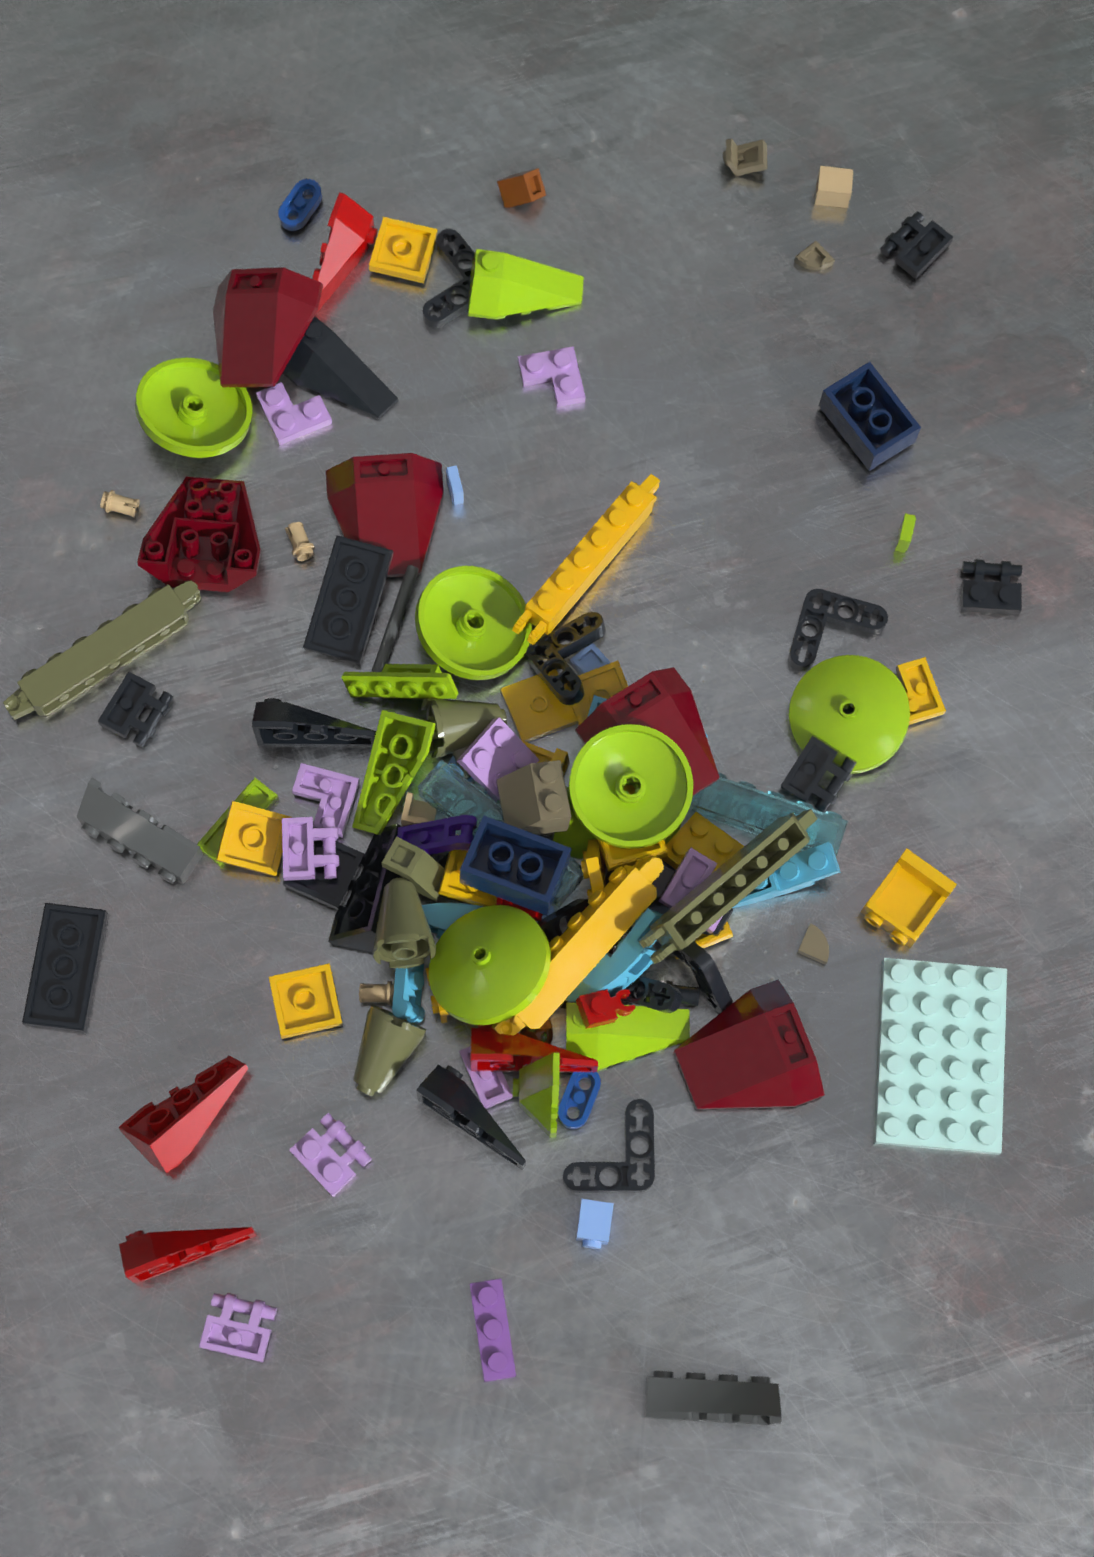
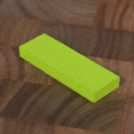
M254 777L234 801L269 810L279 797ZM230 806L197 843L203 854L218 866L223 864L216 861Z

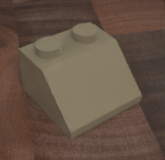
M561 760L531 763L497 779L496 783L504 823L536 835L567 831L571 820V812Z

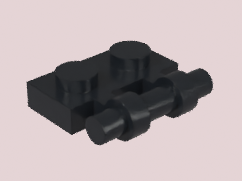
M918 211L912 217L908 216L901 223L902 227L896 233H891L885 239V244L880 248L881 253L885 256H888L892 251H898L899 254L894 262L915 279L953 240V236L933 220L926 227L920 224L924 220V216ZM908 235H914L915 238L910 243L904 240Z
M975 559L974 562L963 561L962 573L973 574V580H963L961 583V611L1013 615L1021 613L1022 583H1010V576L1021 577L1022 565H1013L1010 561H1001L1000 564L985 563V560ZM984 574L999 575V582L984 581Z
M128 671L100 716L98 723L100 726L123 738L127 737L131 729L137 731L138 733L133 743L143 748L147 740L152 739L156 733L155 727L161 717H166L170 710L169 704L174 697L166 691H163L159 699L152 697L156 690L155 685ZM146 706L152 711L145 722H142L138 717Z
M813 735L782 782L781 787L804 802H807L812 793L820 797L814 807L825 813L829 805H834L838 799L837 793L844 782H849L853 775L851 771L857 762L847 756L841 765L835 763L833 760L839 753V750ZM828 770L834 774V777L827 788H825L819 782Z

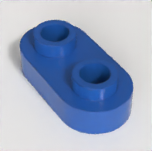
M303 179L296 183L278 211L279 220L285 229L296 231L303 228L321 203V187L316 181ZM307 195L312 196L310 199H305L304 197ZM292 216L298 217V218L295 219V220H290V219H289V218L292 217Z
M597 1072L572 1073L558 1107V1119L564 1127L578 1129L587 1122L601 1086V1079ZM581 1080H588L591 1087L583 1090L579 1087V1082ZM569 1109H577L579 1116L576 1119L569 1118L567 1115Z

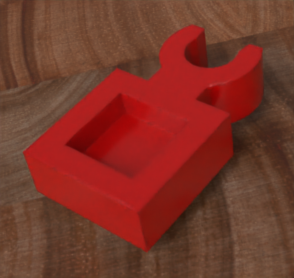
M608 989L580 995L576 999V1003L585 1028L589 1029L614 1023L618 1019L617 1014L620 1016L630 1015L635 1010V1005L625 1006L621 1002V999L629 996L630 991L628 989L620 990L614 997H610Z

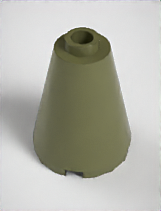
M428 698L423 700L421 710H427V718L421 720L436 723L429 751L434 750L432 758H440L471 745L494 718L500 717L507 725L506 712L504 709H500L497 703Z
M395 878L384 886L373 946V958L379 964H381V960L389 962L390 968L420 966L425 963L424 958L431 955L432 959L435 956L436 944L415 885L405 878Z
M371 1005L367 1012L353 1081L358 1083L356 1089L370 1096H373L375 1091L382 1093L423 1040L427 1030L416 1023L394 1016L388 1010Z

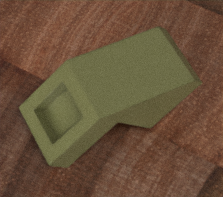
M396 836L382 861V867L408 879L415 885L418 893L437 901L440 895L438 891L444 868L423 849Z

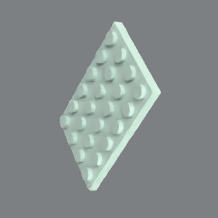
M894 958L883 959L874 1144L995 1155L1002 1153L1007 994L1006 968Z

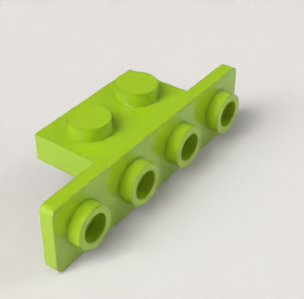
M385 664L382 672H344L341 677L351 697L456 699L459 694L449 673H442L438 664Z

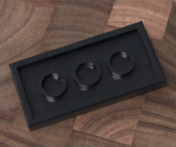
M336 535L303 645L305 650L361 665L393 558V550Z
M45 903L22 1020L23 1025L86 1033L108 913L106 910Z

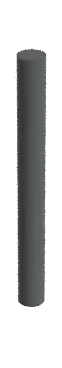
M407 566L371 672H382L384 665L387 664L419 571L415 566Z

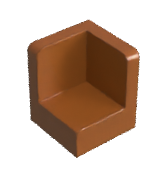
M539 168L516 173L497 181L505 208L531 203L546 196Z

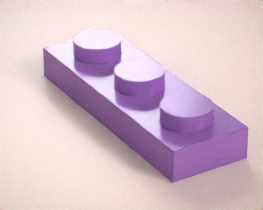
M502 1279L470 1283L484 1382L516 1377Z

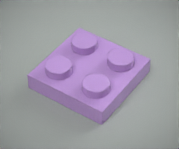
M500 717L494 718L457 760L497 804L500 803L497 779L528 764L539 761Z

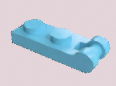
M424 964L411 968H396L393 1015L416 1024L422 1022L425 1017V1010L421 1006L422 988L424 986Z

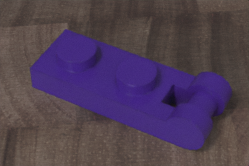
M466 814L398 827L397 837L423 849L429 855L458 849L468 851L474 838L473 830L477 828V818ZM457 830H461L460 835H455Z

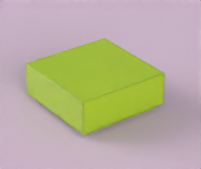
M905 513L900 525L895 551L907 552L915 526V515Z

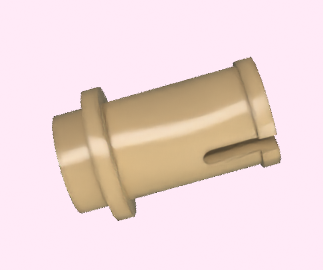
M110 490V492L104 491L100 508L105 509L107 513L114 511L135 518L138 512L136 508L139 509L140 500L115 494L114 490Z
M302 522L291 523L285 528V532L293 547L292 555L298 561H306L312 558L315 549L313 543H310Z
M388 981L387 984L360 983V1003H387L388 1006H391L393 1003L394 984H392V981Z

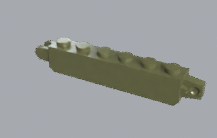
M191 580L180 584L173 590L169 584L164 588L153 590L147 599L139 604L128 606L122 615L113 621L107 620L103 622L96 632L88 637H80L65 652L56 653L40 668L27 671L21 680L17 682L20 688L3 702L11 717L16 720L33 711H36L40 716H49L187 626L189 619L187 611L193 608L195 604H198L201 599L198 585Z
M808 809L807 811L800 812L797 816L794 813H790L787 816L777 818L650 925L649 928L651 930L638 942L645 948L652 945L655 940H659L662 946L651 955L650 959L656 964L673 951L682 950L690 945L808 844L810 838L805 830L817 820L813 811Z

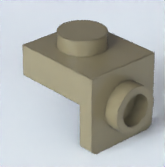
M732 138L726 139V150L723 151L724 163L726 167H730L735 176L766 170L767 144L762 139L736 145Z

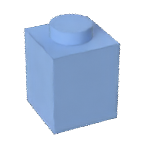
M588 1199L581 1200L576 1241H582V1247L601 1249V1244L608 1245L614 1203Z

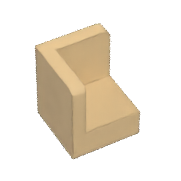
M820 166L816 182L815 205L848 208L852 194L853 170Z
M407 792L401 817L402 827L434 821L437 815L438 804L414 800V794Z

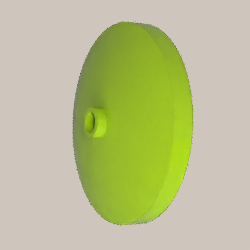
M175 358L157 364L143 376L137 388L135 412L144 432L159 446L182 456L207 458L232 450L244 439L252 419V403L245 387L223 388L220 385L218 364L198 358Z
M458 566L439 573L425 587L416 605L415 626L423 648L432 660L444 670L465 679L488 680L507 673L526 653L529 646L527 639L532 631V624L530 622L521 633L517 634L512 631L517 620L525 612L526 603L518 590L508 580L482 567Z
M841 655L818 663L801 678L791 697L789 721L793 737L801 751H803L811 737L816 735L839 750V753L833 760L835 763L841 765L847 756L854 759L857 764L851 772L856 774L882 765L898 751L908 731L910 708L902 683L889 668L868 657ZM854 708L852 714H845L843 712V709Z
M619 725L598 733L582 747L571 769L569 796L578 820L594 837L615 847L628 849L643 848L664 840L682 823L690 808L693 797V775L686 756L680 747L668 736L647 726ZM626 785L634 786L635 793L629 794L628 791L624 790V787Z
M492 905L473 910L451 924L436 943V953L432 959L430 958L428 973L432 993L443 1009L459 1021L473 1025H489L505 1021L524 1010L536 998L544 986L551 963L549 942L537 922L520 909L505 905Z

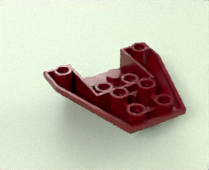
M284 267L232 269L218 286L213 307L220 385L223 388L275 387L318 311L323 284Z
M414 453L356 456L326 470L327 499L343 536L393 550L394 554L387 577L404 576L408 565L417 567L419 569L417 575H421L444 493L442 463Z
M186 476L142 539L137 561L138 566L164 584H169L171 588H176L180 584L192 580V582L198 585V590L230 592L257 576L261 549L244 481Z
M674 667L652 671L602 702L575 729L576 734L585 745L592 737L611 727L633 724L653 728L672 739L686 756L693 775V796L720 778L692 691Z
M779 980L750 989L674 1050L696 1110L796 1107L825 1095L817 1059L795 1004Z

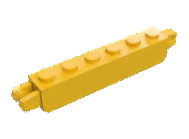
M650 474L641 485L632 481L525 605V612L517 620L512 631L517 634L521 633L529 622L536 626L530 632L527 639L532 645L544 633L548 635L553 631L649 517L657 498L653 495L659 488L660 480Z
M646 854V856L640 857L641 859L633 866L625 864L623 867L620 866L612 872L609 877L610 882L603 890H597L589 898V905L582 913L575 914L569 920L567 930L561 936H556L549 942L551 953L550 969L539 994L517 1015L493 1024L491 1027L499 1034L516 1035L525 1026L530 1029H538L547 1021L657 898V888L652 883L660 875L659 873H662V870H664L662 859Z

